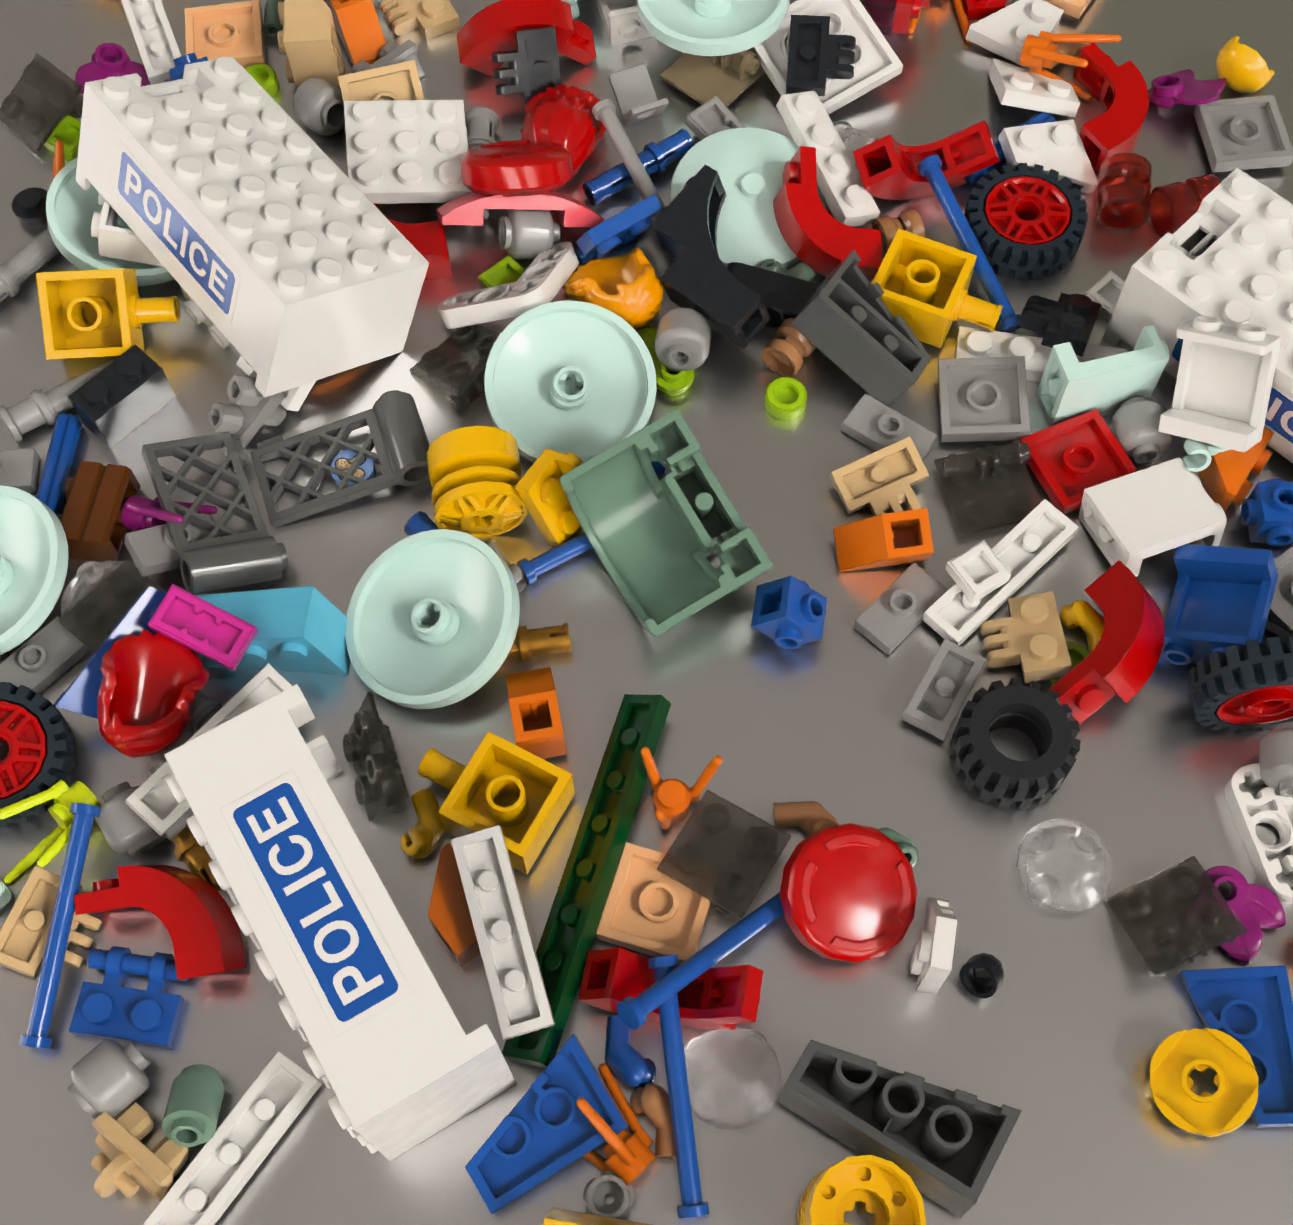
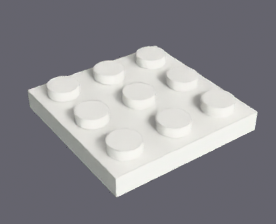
M797 0L789 5L787 15L775 33L762 43L750 48L751 51L757 54L760 65L779 94L784 95L786 94L791 15L830 16L829 34L854 36L856 38V47L852 51L855 52V62L850 64L854 67V77L851 79L826 78L825 96H818L828 115L901 74L903 64L860 0Z
M463 100L344 101L348 178L373 204L445 203L472 192L463 184L460 159L468 151Z

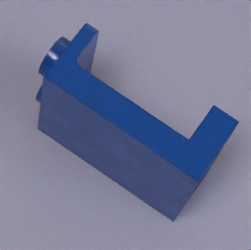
M1191 544L1176 547L1173 559L1179 574L1164 623L1165 637L1160 659L1177 665H1187L1190 662L1197 663L1201 659H1209V655L1216 651L1226 653V647L1235 644L1239 647L1247 646L1246 641L1256 639L1258 643H1261L1278 579L1272 551Z

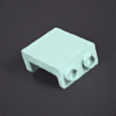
M1153 325L1143 327L1133 351L1079 363L1070 342L1053 345L1036 392V397L1049 427L1097 409L1102 417L1113 415L1120 408L1121 404L1128 399L1140 396L1151 398L1160 376L1169 361L1168 346L1163 339L1159 338Z

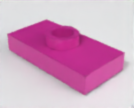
M174 584L171 585L147 624L152 630L232 671L236 670L258 633L257 627Z

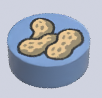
M349 450L340 452L333 459L331 467L347 473L357 453ZM365 457L354 473V476L364 480L376 477V468L373 460ZM331 473L338 487L343 478ZM349 481L347 486L349 487L357 483Z

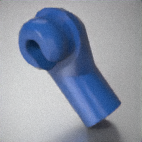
M608 1016L605 1042L606 1065L624 1085L635 1088L653 1083L656 1077L655 1063L649 1058L644 1059L630 1045L631 1029L624 1024L620 1016Z

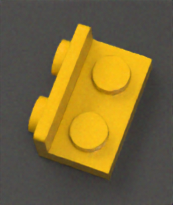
M546 448L516 484L515 489L547 543L557 547L567 542L580 526L563 492L560 477L584 462L573 453L567 452L563 454Z

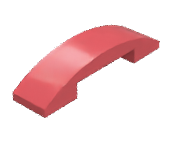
M555 191L516 197H503V195L487 196L471 192L453 199L437 209V218L442 225L483 226L484 209L557 210L556 219L564 227H595L604 222V219L587 205Z

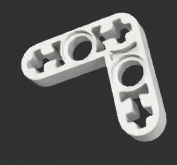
M571 242L554 244L548 252L545 251L538 254L516 282L462 292L446 298L437 306L445 327L452 329L518 317L534 307L550 303L579 265L574 247Z
M1260 763L1243 766L1237 769L1225 784L1224 793L1260 885L1267 887L1275 894L1281 904H1292L1293 886L1290 887L1287 883L1279 884L1276 877L1281 872L1285 876H1293V826L1284 807L1293 805V798L1280 795V791L1272 787L1261 789L1254 798L1250 792L1242 793L1239 787L1245 781L1249 787L1264 784L1260 776ZM1268 823L1275 827L1280 837L1279 844L1267 845L1260 841L1255 831L1256 824ZM1282 852L1286 853V856L1280 862L1278 857L1271 862L1267 859L1273 858Z

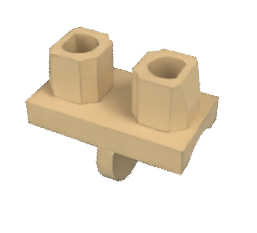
M136 1102L125 1108L114 1118L104 1111L93 1121V1127L99 1131L95 1139V1145L103 1151L98 1153L91 1161V1166L100 1173L93 1189L102 1198L110 1196L118 1189L126 1197L131 1198L141 1185L161 1202L174 1185L173 1178L187 1162L188 1148L177 1145L167 1136L151 1151L140 1141L154 1129V1120Z

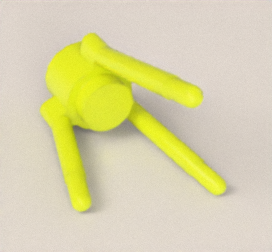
M61 779L43 792L0 809V820H4L53 799L55 804L48 808L53 819L58 823V826L4 876L3 881L5 884L12 883L36 860H38V866H46L64 848L69 840L74 814L69 813L71 803L101 806L96 796L84 783L76 781L68 787Z

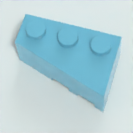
M314 586L195 595L257 627L258 633L237 667L263 669L269 663L275 670L336 675L349 674L351 660L348 655L345 638L347 616ZM197 652L195 653L203 665L215 668L224 667Z

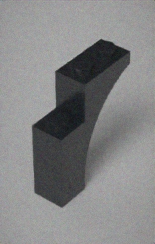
M705 164L695 176L686 182L683 190L668 206L659 212L656 220L651 224L662 248L678 257V259L668 265L660 281L670 301L681 308H690L702 313L708 319L713 330L744 350L771 318L762 296L740 282L719 258L717 225L720 211L727 195L718 172Z

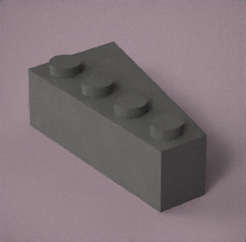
M810 1040L777 1099L778 1103L860 1155H873L892 1161L911 1177L920 1193L960 1218L976 1204L1022 1110L1004 1104L998 1107L978 1100L977 1095L959 1089L951 1091L924 1082V1077L906 1071L901 1074L877 1066L876 1061L814 1040Z

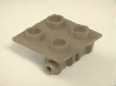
M745 50L724 56H699L683 53L660 74V78L700 104H704L714 96H717L728 107L765 71L757 59V54L753 51Z

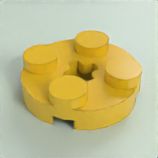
M1195 1028L1188 1031L1185 1029L1168 1036L1153 1054L1150 1062V1087L1161 1113L1177 1128L1190 1134L1211 1138L1217 1137L1221 1134L1233 1132L1242 1126L1252 1115L1256 1107L1259 1078L1248 1051L1232 1036L1217 1029ZM1208 1068L1214 1070L1217 1075L1214 1077L1213 1082L1218 1087V1090L1213 1095L1206 1091L1201 1093L1200 1096L1193 1093L1191 1089L1194 1086V1081L1189 1077L1190 1073L1194 1069L1201 1073L1207 1071Z

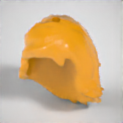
M639 247L632 249L631 252L625 255L598 258L589 261L584 266H577L576 271L571 274L561 287L568 294L567 299L573 298L576 301L587 302L608 309L624 319L634 329L648 326L659 316L664 287L660 278L656 275L654 267Z

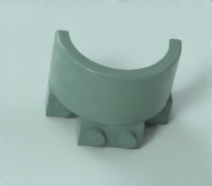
M678 408L560 477V484L567 501L598 558L643 627L653 636L663 633L726 594L735 592L770 571L774 566L750 526L746 527L700 451L701 446ZM653 461L661 463L669 471L661 480L658 479L651 463ZM715 554H718L720 566L717 570L707 560Z

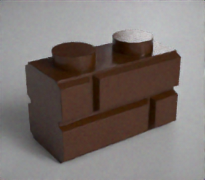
M81 461L76 476L68 478L65 486L67 502L63 514H57L56 516L60 520L66 534L69 558L93 559L97 562L113 564L117 562L127 531L121 520L122 508L131 496L139 494L141 488L132 470L127 466L113 464L104 466L97 462Z

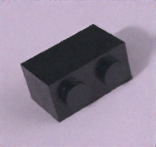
M136 344L68 396L83 424L110 449L176 397L163 368Z

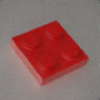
M1097 409L1023 437L1018 445L1019 451L1051 502L1064 515L1080 509L1084 489L1137 472V469Z

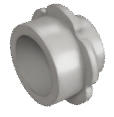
M612 1171L602 1172L600 1177L591 1179L584 1189L583 1198L587 1202L586 1213L627 1220L630 1216L629 1209L635 1204L636 1200L632 1184L630 1183L626 1186ZM609 1193L614 1195V1202L611 1204H607L604 1201L605 1196Z

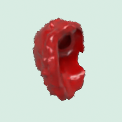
M561 84L548 87L546 92L534 95L525 106L526 115L523 119L524 126L520 129V132H522L521 140H530V142L551 141L561 144L572 155L573 176H575L583 162L590 157L597 144L604 137L606 129L603 123L596 120L592 113L594 105L601 100L590 93V91L581 90L575 86L567 87Z
M143 630L140 636L125 635L122 639L115 640L111 649L102 656V667H100V670L104 677L97 696L99 732L109 745L121 754L138 758L156 754L179 739L188 722L192 720L190 711L195 703L196 696L206 686L207 679L210 677L208 670H204V665L198 655L195 654V651L158 632L154 635L148 630Z

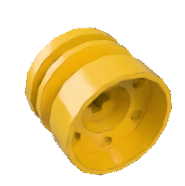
M490 426L463 427L442 434L430 444L426 454L429 478L433 487L431 494L434 504V518L439 529L457 530L480 539L511 531L524 521L528 510L515 489L522 474L517 440L509 432Z
M873 1155L847 1157L816 1174L802 1192L797 1211L798 1225H852L844 1222V1213L853 1211L855 1205L857 1206V1214L866 1217V1225H926L923 1199L911 1177L892 1161Z

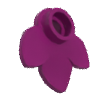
M115 43L99 45L92 55L91 62L80 66L75 75V87L80 94H84L85 82L101 80L112 76L118 77L137 73L142 78L141 86L151 84L144 65L131 61L125 49Z
M1191 69L1163 75L1152 80L1151 88L1148 90L1149 101L1156 104L1159 108H1172L1179 105V103L1184 105L1207 104L1219 99V94L1225 87L1226 79L1197 80L1194 79V73Z
M1214 866L1207 869L1201 875L1197 884L1198 898L1189 906L1184 916L1185 932L1193 947L1203 946L1216 939L1229 956L1243 964H1250L1257 956L1263 939L1262 928H1279L1286 924L1285 912L1275 894L1267 887L1248 884L1245 877L1238 870L1229 866ZM1223 881L1229 883L1232 889L1231 896L1227 900L1221 899L1217 893V887Z

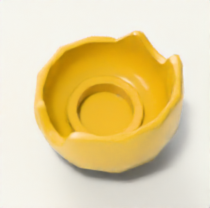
M1234 36L1218 52L1216 60L1218 76L1220 79H1226V87L1238 93H1254L1267 85L1274 75V70H1268L1267 64L1261 55L1249 46L1238 43L1240 37Z

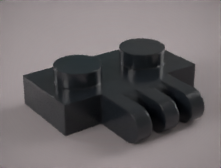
M791 15L786 94L816 91L818 96H825L826 78H853L854 67L850 64L855 62V52L852 50L856 47V38L851 35L829 34L830 16Z
M554 25L516 29L518 50L491 54L493 63L508 62L509 66L493 70L495 79L510 78L511 82L496 85L497 95L523 92L526 106L527 102L534 95L546 92L548 87L561 85Z
M1061 292L1058 301L1033 295L1028 298L1018 322L1024 329L1044 334L1041 345L1052 348L1053 345L1070 342L1075 354L1083 357L1102 304L1093 302L1089 297L1082 294L1069 295Z

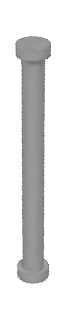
M608 98L599 101L592 108V113L596 120L603 123L643 200L655 194L664 208L665 205L615 114L617 108L613 100ZM659 212L653 217L654 221L656 220ZM674 256L672 261L678 259V257Z

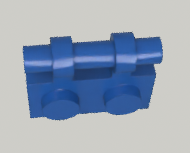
M656 195L649 196L586 231L576 241L579 247L574 249L579 264L581 265L590 259L594 260L606 256L608 251L621 244V242L627 244L636 239L637 235L652 227L651 224L654 222L652 218L663 209Z
M112 946L110 950L93 948L88 957V967L105 970L106 974L103 984L83 981L69 1032L75 1036L102 1040L112 1039L122 1043H128L131 1040L136 1045L172 1050L185 999L182 996L167 994L170 981L177 980L173 954L156 952L152 957L131 954L130 948ZM128 973L149 976L147 989L140 990L124 987ZM187 978V979H181V980H178V981H185V982H187V981L189 980V978Z

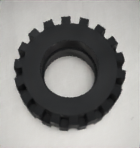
M1011 678L1008 686H1004L1001 680L991 682L988 691L983 687L974 693L972 701L968 700L963 708L952 736L954 740L950 747V757L956 758L953 765L956 776L963 774L966 776L962 785L969 792L974 788L980 791L978 799L986 804L992 798L998 801L997 808L1006 810L1011 803L1016 804L1017 810L1028 809L1032 801L1038 806L1045 802L1050 794L1054 795L1077 760L1075 757L1080 750L1081 740L1075 739L1080 731L1078 721H1069L1073 713L1069 705L1066 703L1060 706L1057 703L1060 695L1052 689L1048 694L1040 691L1042 684L1031 681L1029 687L1022 685L1021 678ZM999 728H1012L1021 731L1033 741L1039 758L1031 761H1016L1004 756L993 745L989 732Z

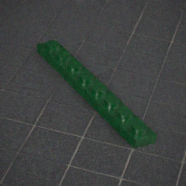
M624 694L536 951L555 1025L506 1040L502 1054L513 1062L546 1068L556 1056L585 968L587 953L591 950L648 776L643 763L641 749L648 747L654 758L671 703L662 695Z

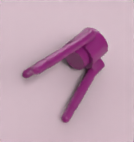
M140 495L131 496L125 502L121 512L123 525L134 531L167 524L166 521L174 523L183 522L182 515L162 510L158 497L152 500ZM174 501L187 508H190L193 504L187 502ZM202 505L197 513L216 514L218 509L216 506Z

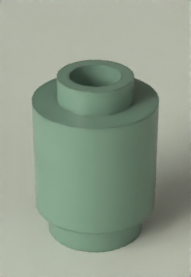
M194 1064L184 1068L180 1075L174 1079L162 1122V1130L177 1145L193 1147L206 1143L213 1138L224 1096V1085L221 1082V1075L216 1069L203 1064Z

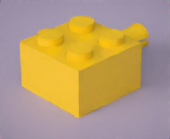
M899 228L872 284L877 282L885 292L880 298L893 317L901 315L919 341L938 348L942 347L953 321L957 322L958 318L993 332L1003 308L1002 305H996L968 295V288L977 255Z
M135 268L36 273L46 359L121 356L135 344L145 352L142 333L143 324L180 322V304L177 296L140 298Z
M489 731L467 766L437 752L438 750L434 748L429 749L419 765L418 774L450 790L449 795L438 811L445 831L455 837H461L500 825L512 867L528 875L575 795L572 774Z

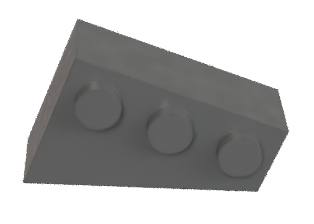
M853 249L824 279L791 324L869 395L889 406L916 383L931 357L902 316L893 317L880 298L885 292L877 282L872 285L869 283L857 266L861 259Z

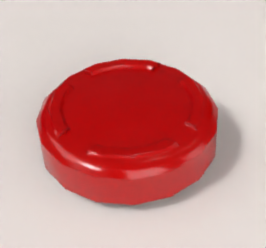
M530 140L486 143L480 147L468 149L460 159L463 184L472 192L480 195L516 197L545 194L555 189L563 188L573 178L572 155L561 144L551 141L530 142Z
M847 823L816 830L796 845L783 868L780 898L785 920L801 944L822 958L858 963L881 957L902 941L914 919L917 887L912 866L895 841L875 828Z

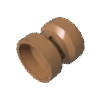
M916 209L902 211L895 218L883 216L873 220L872 229L881 230L882 258L885 257L898 228L925 237L922 218Z
M794 318L785 319L776 330V339L769 340L761 351V358L764 364L772 372L782 377H794L803 366L802 358L808 357L816 348L810 340L791 324Z

